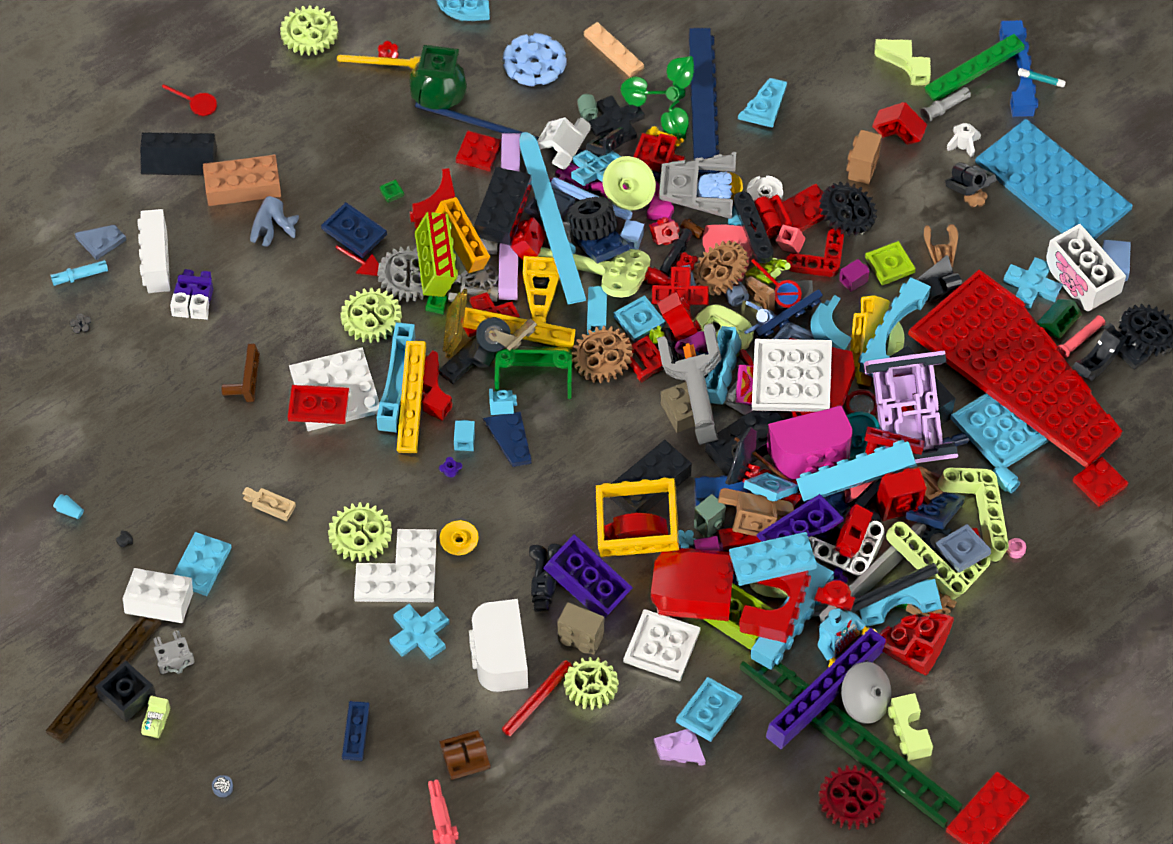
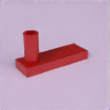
M867 427L864 441H868L865 453L867 455L875 453L874 450L879 447V444L893 447V443L904 440V442L910 443L913 453L922 455L924 441Z

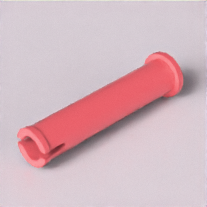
M1100 315L1096 316L1095 319L1066 343L1059 345L1058 351L1060 354L1068 358L1073 350L1105 325L1104 318Z

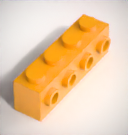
M457 197L441 201L435 213L448 214L449 222H451V237L454 240L453 248L466 271L471 273L484 269L490 255Z

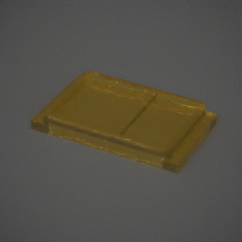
M463 289L462 292H459L447 310L442 349L443 352H446L445 357L447 358L451 356L462 340L468 289Z

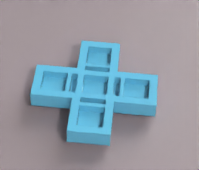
M585 150L573 157V163L580 168L571 172V178L583 186L596 179L603 182V174L606 167L613 160L622 156L611 151L607 155L598 158Z
M1036 257L1029 270L1011 264L1003 279L1004 283L1019 288L1016 297L1022 300L1028 309L1032 308L1037 296L1055 302L1063 285L1047 278L1050 272L1047 261Z
M408 604L393 614L394 619L404 630L389 640L401 657L417 646L429 659H432L446 649V645L436 633L450 623L449 619L438 607H435L421 617Z

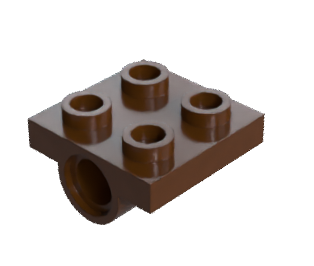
M479 730L439 741L451 780L490 769L486 747Z

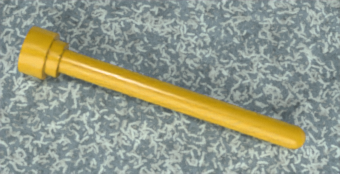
M338 55L337 60L339 62L410 66V68H414L417 62L420 61L421 56H414V58L398 59Z

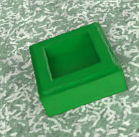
M396 179L379 186L381 193L388 203L404 196V192Z
M429 296L425 307L426 311L444 314L448 303V296Z

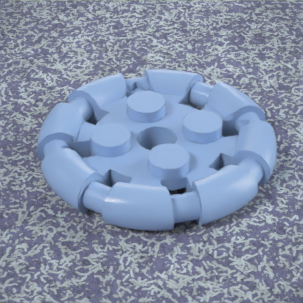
M534 33L531 36H527V34L519 36L504 50L502 61L505 63L503 67L511 79H516L518 83L526 86L549 84L556 80L559 74L563 73L567 59L564 57L566 54L564 48L557 40L553 41L548 35ZM532 59L539 60L538 62L534 63L530 62V60Z

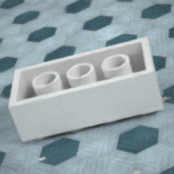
M163 209L141 211V219H138V229L140 230L138 238L139 245H141L139 256L143 286H147L148 293L170 291L168 237Z

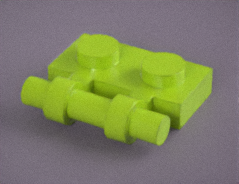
M774 257L768 263H759L775 280L781 274V271L790 269V263ZM755 265L745 273L747 278L752 276L762 283H773Z

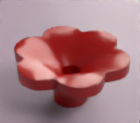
M387 40L378 46V57H399L397 44H392L391 41Z

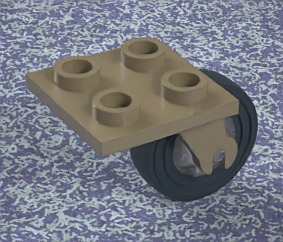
M490 317L479 324L476 338L479 345L487 351L496 352L504 348L509 351L511 349L515 350L522 343L520 341L525 336L529 337L536 330L534 327L537 324L529 318L511 334L510 328L505 321L497 317Z

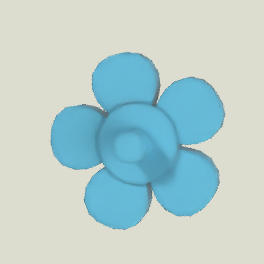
M683 530L678 531L679 546L681 545V548H689V545L693 546L694 540H696L693 538V531L687 530L686 533Z

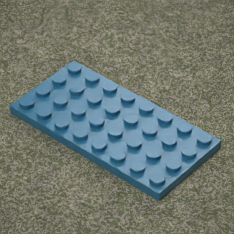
M1027 119L1023 120L981 153L975 160V163L984 170L994 173L997 181L1061 233L1081 224L1095 240L1131 211L1133 207L1130 202Z

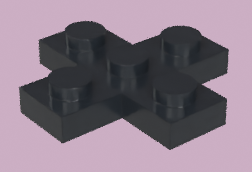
M612 95L596 102L602 116L588 121L596 137L604 132L611 133L622 127L624 128L623 134L625 136L623 143L637 138V133L631 124L645 119V114L640 106L626 105L620 108Z

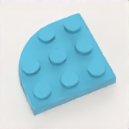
M436 0L443 12L461 21L490 20L488 0Z

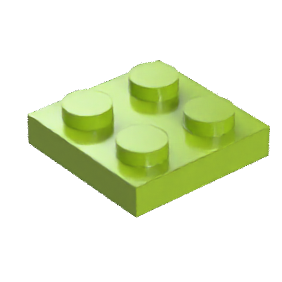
M899 241L865 254L867 262L881 285L915 273L916 268Z

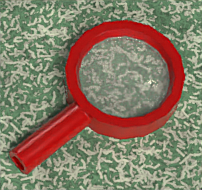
M856 390L847 395L845 406L848 414L863 411L873 416L876 415L877 403L876 396L867 390Z

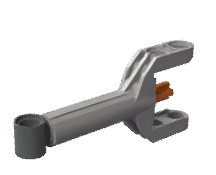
M713 323L707 324L704 327L709 354L696 356L694 344L690 345L687 343L683 347L685 359L676 361L675 364L666 337L657 338L662 366L666 374L675 379L685 380L687 383L699 445L718 440L705 381V375L714 370L721 360Z

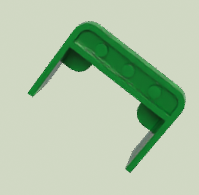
M519 346L515 350L511 349L509 351L504 348L497 351L495 360V391L500 390V368L510 366L558 367L568 369V399H571L572 351L569 348Z

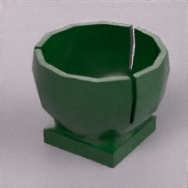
M423 45L420 61L417 62L411 71L409 78L411 96L419 105L421 104V106L432 110L449 109L461 102L465 96L467 84L464 69L457 63L459 49Z

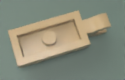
M246 487L242 493L245 495L243 497L245 501L252 502V507L284 521H288L296 507V502L263 488L256 492Z

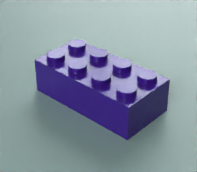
M573 535L543 568L588 610L604 616V619L633 588L576 535Z

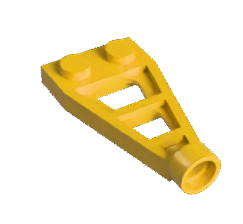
M524 256L523 280L531 312V320L546 323V317L560 280L554 258ZM533 277H549L548 287L546 289L535 288L532 280ZM534 295L546 296L545 305H535Z

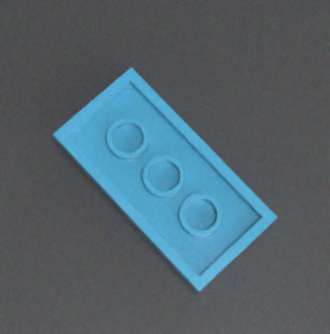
M807 532L729 549L739 586L817 569V563Z

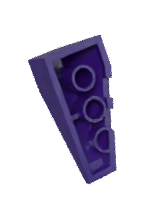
M819 494L756 535L761 542L807 532L808 537L829 531L843 522L844 518Z

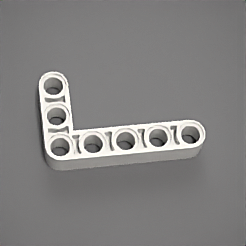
M870 522L859 551L852 558L847 557V561L844 564H838L837 559L841 554L834 550V545L812 536L808 538L811 541V548L816 559L859 577L873 564L886 531L880 522ZM875 526L881 528V533L877 536L871 534V530ZM867 544L873 545V551L870 554L863 552V548ZM828 547L829 554L825 557L820 556V549ZM858 563H865L864 571L857 572L855 570Z

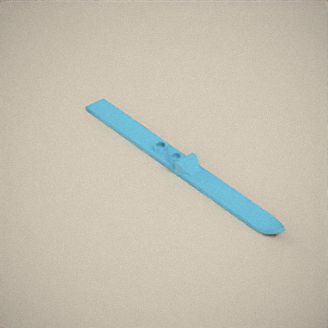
M523 132L519 138L520 150L527 173L531 174V184L540 212V219L546 231L567 303L569 305L586 301L538 142L533 135Z

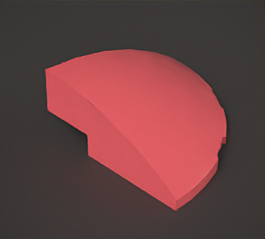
M705 226V231L703 232L705 252H709V247L715 248V243L720 246L722 241L725 243L728 240L732 243L736 241L747 252L749 259L746 262L750 264L753 252L742 226Z

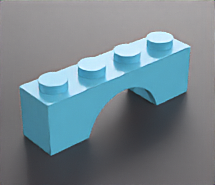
M935 579L923 580L860 609L861 618L866 623L865 626L884 623L887 613L893 607L900 604H912L918 607L922 613L942 609Z

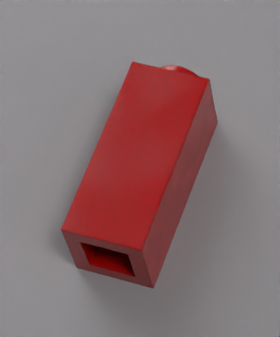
M855 504L847 513L834 550L840 552L845 557L852 558L861 547L873 513Z

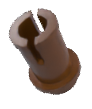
M685 218L680 226L681 229L687 228L691 230L693 236L698 239L702 237L705 228L691 222V219Z

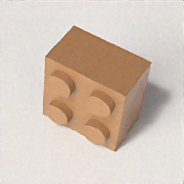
M861 130L859 136H855L853 141L854 148L850 150L848 155L849 162L846 171L849 172L848 179L870 184L879 159L882 135Z

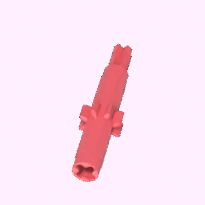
M439 780L429 781L430 802L437 829L433 830L435 844H456L455 840L459 839L457 827L451 826Z

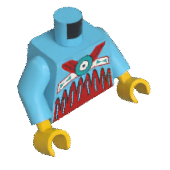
M833 609L829 612V617L820 624L818 647L826 660L830 661L829 667L836 661L835 657L860 634V630L863 635L870 629L865 626L866 623L857 614L848 610Z

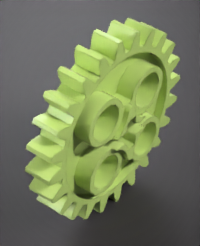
M309 5L308 9L302 6L301 11L295 8V13L289 12L290 17L285 16V21L281 22V38L284 40V45L288 44V49L293 48L294 53L300 50L301 55L304 52H307L308 56L311 52L317 55V50L323 53V48L330 49L329 44L334 45V39H337V21H335V16H331L330 11L325 13V8L320 11L318 6L312 9L311 5Z
M364 288L362 294L356 291V297L350 295V301L345 300V306H342L341 322L344 325V330L349 332V336L355 334V340L361 337L363 343L366 339H369L370 343H372L373 339L380 342V337L386 340V334L393 336L396 322L401 323L400 318H402L401 306L398 305V300H394L393 294L388 296L387 291L381 293L380 288L376 292L373 291V288H370V292H367Z
M359 502L358 507H355L352 503L351 509L344 506V512L337 511L338 517L333 516V523H329L330 530H328V534L330 536L329 542L332 543V549H337L338 555L343 553L344 559L351 556L352 562L355 557H358L359 562L362 561V557H365L367 561H369V556L371 555L377 558L376 552L383 554L382 547L388 548V542L391 541V522L388 521V515L383 516L382 509L377 512L376 505L372 509L369 507V503L362 507L361 502Z

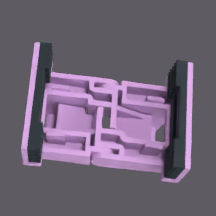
M945 351L864 362L865 374L873 373L880 430L924 441L922 455L913 453L916 463L958 457L955 444L952 442L943 443L940 415L937 412L938 399L933 365L946 362ZM914 405L915 410L902 412L901 410L903 406Z

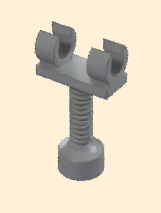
M458 275L457 280L453 284H461L460 294L449 293L448 296L449 302L463 304V297L466 293L479 295L488 292L491 300L497 302L499 287L491 286L488 290L465 286L466 276Z

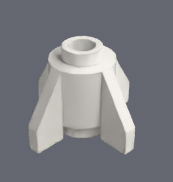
M968 123L955 126L953 129L955 135L947 144V150L950 151L957 147L967 149L966 151L969 156L973 157L975 153L973 141L980 139V132Z

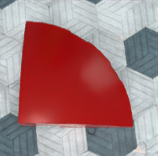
M930 613L929 616L918 617L915 614L902 618L901 623L893 627L887 626L879 633L886 639L882 652L901 664L927 676L941 653L954 618L940 613Z

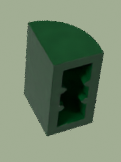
M1058 299L1039 319L1037 324L1043 327L1048 335L1061 338L1082 313L1074 300Z

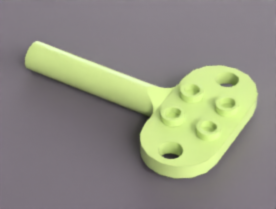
M541 247L539 255L536 257L553 258L551 249ZM630 249L615 256L610 261H603L598 264L590 257L572 254L577 270L602 275L601 287L603 291L613 297L621 298L629 297L638 291L651 262L648 254L637 249Z

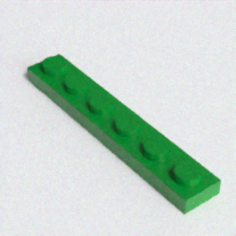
M1012 34L924 87L925 91L933 101H938L1025 49L1024 44L1015 34Z

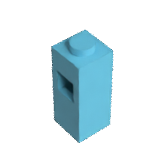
M601 286L588 287L587 334L589 335V329L595 332V327H598L599 331L602 330L603 326L606 327L607 293L603 291Z

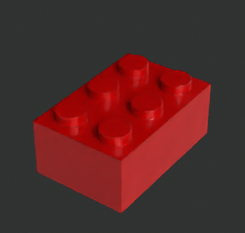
M907 468L900 473L895 474L891 472L882 477L875 500L882 522L906 516L908 511H916L918 506L922 505L927 487L920 468Z

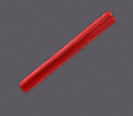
M564 660L502 727L504 734L511 736L562 681L565 674L568 673L569 667H572L570 662Z

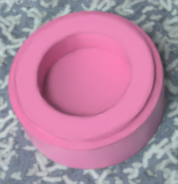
M1019 538L1009 540L1007 554L1012 558L1023 557L1026 552L1025 542Z

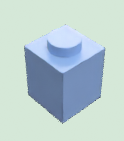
M626 220L620 236L629 243L630 249H639L644 236V224L638 221Z

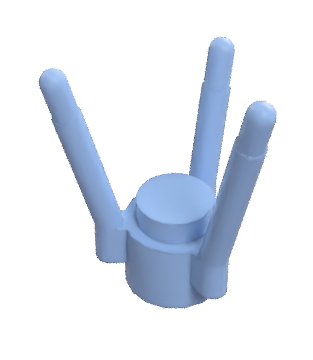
M746 301L748 306L758 310V324L747 329L744 333L748 334L777 315L769 309H763L762 306Z

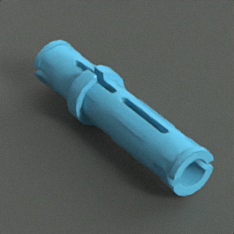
M103 260L74 269L67 268V271L51 274V279L54 286L66 282L73 283L74 280L107 272L108 267L106 261Z

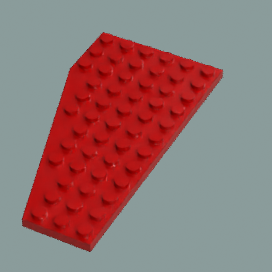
M981 270L975 272L909 329V336L931 352L945 351V363L1085 468L1110 447L1123 432L1111 415L1106 414L1091 394V389L1077 371L1073 370L1058 351V346L1048 333L1033 319L1025 308L1024 302Z

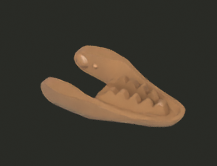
M949 224L947 227L949 244L941 245L931 244V228L929 225L925 226L924 239L934 264L948 255L953 267L958 242V232L955 225Z

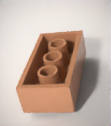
M276 155L203 164L208 206L260 200L268 196L274 198L281 197Z

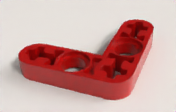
M834 228L828 231L824 257L797 253L789 254L786 258V261L790 263V269L788 270L810 275L836 276L840 268L844 233L841 234L840 229L834 231ZM834 236H837L836 243H833ZM836 250L838 254L830 255L828 251ZM810 262H814L818 266L816 268H810L808 264Z

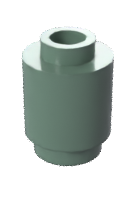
M583 94L577 100L580 116L586 121L597 118L598 114L595 97L590 94Z

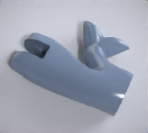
M271 196L266 197L255 217L250 241L255 243L258 236L261 235L264 237L262 246L268 247L271 244L274 236L272 218L279 226L283 227L287 234L295 238L296 231L294 225L298 222L299 215L286 218L283 214L282 201Z

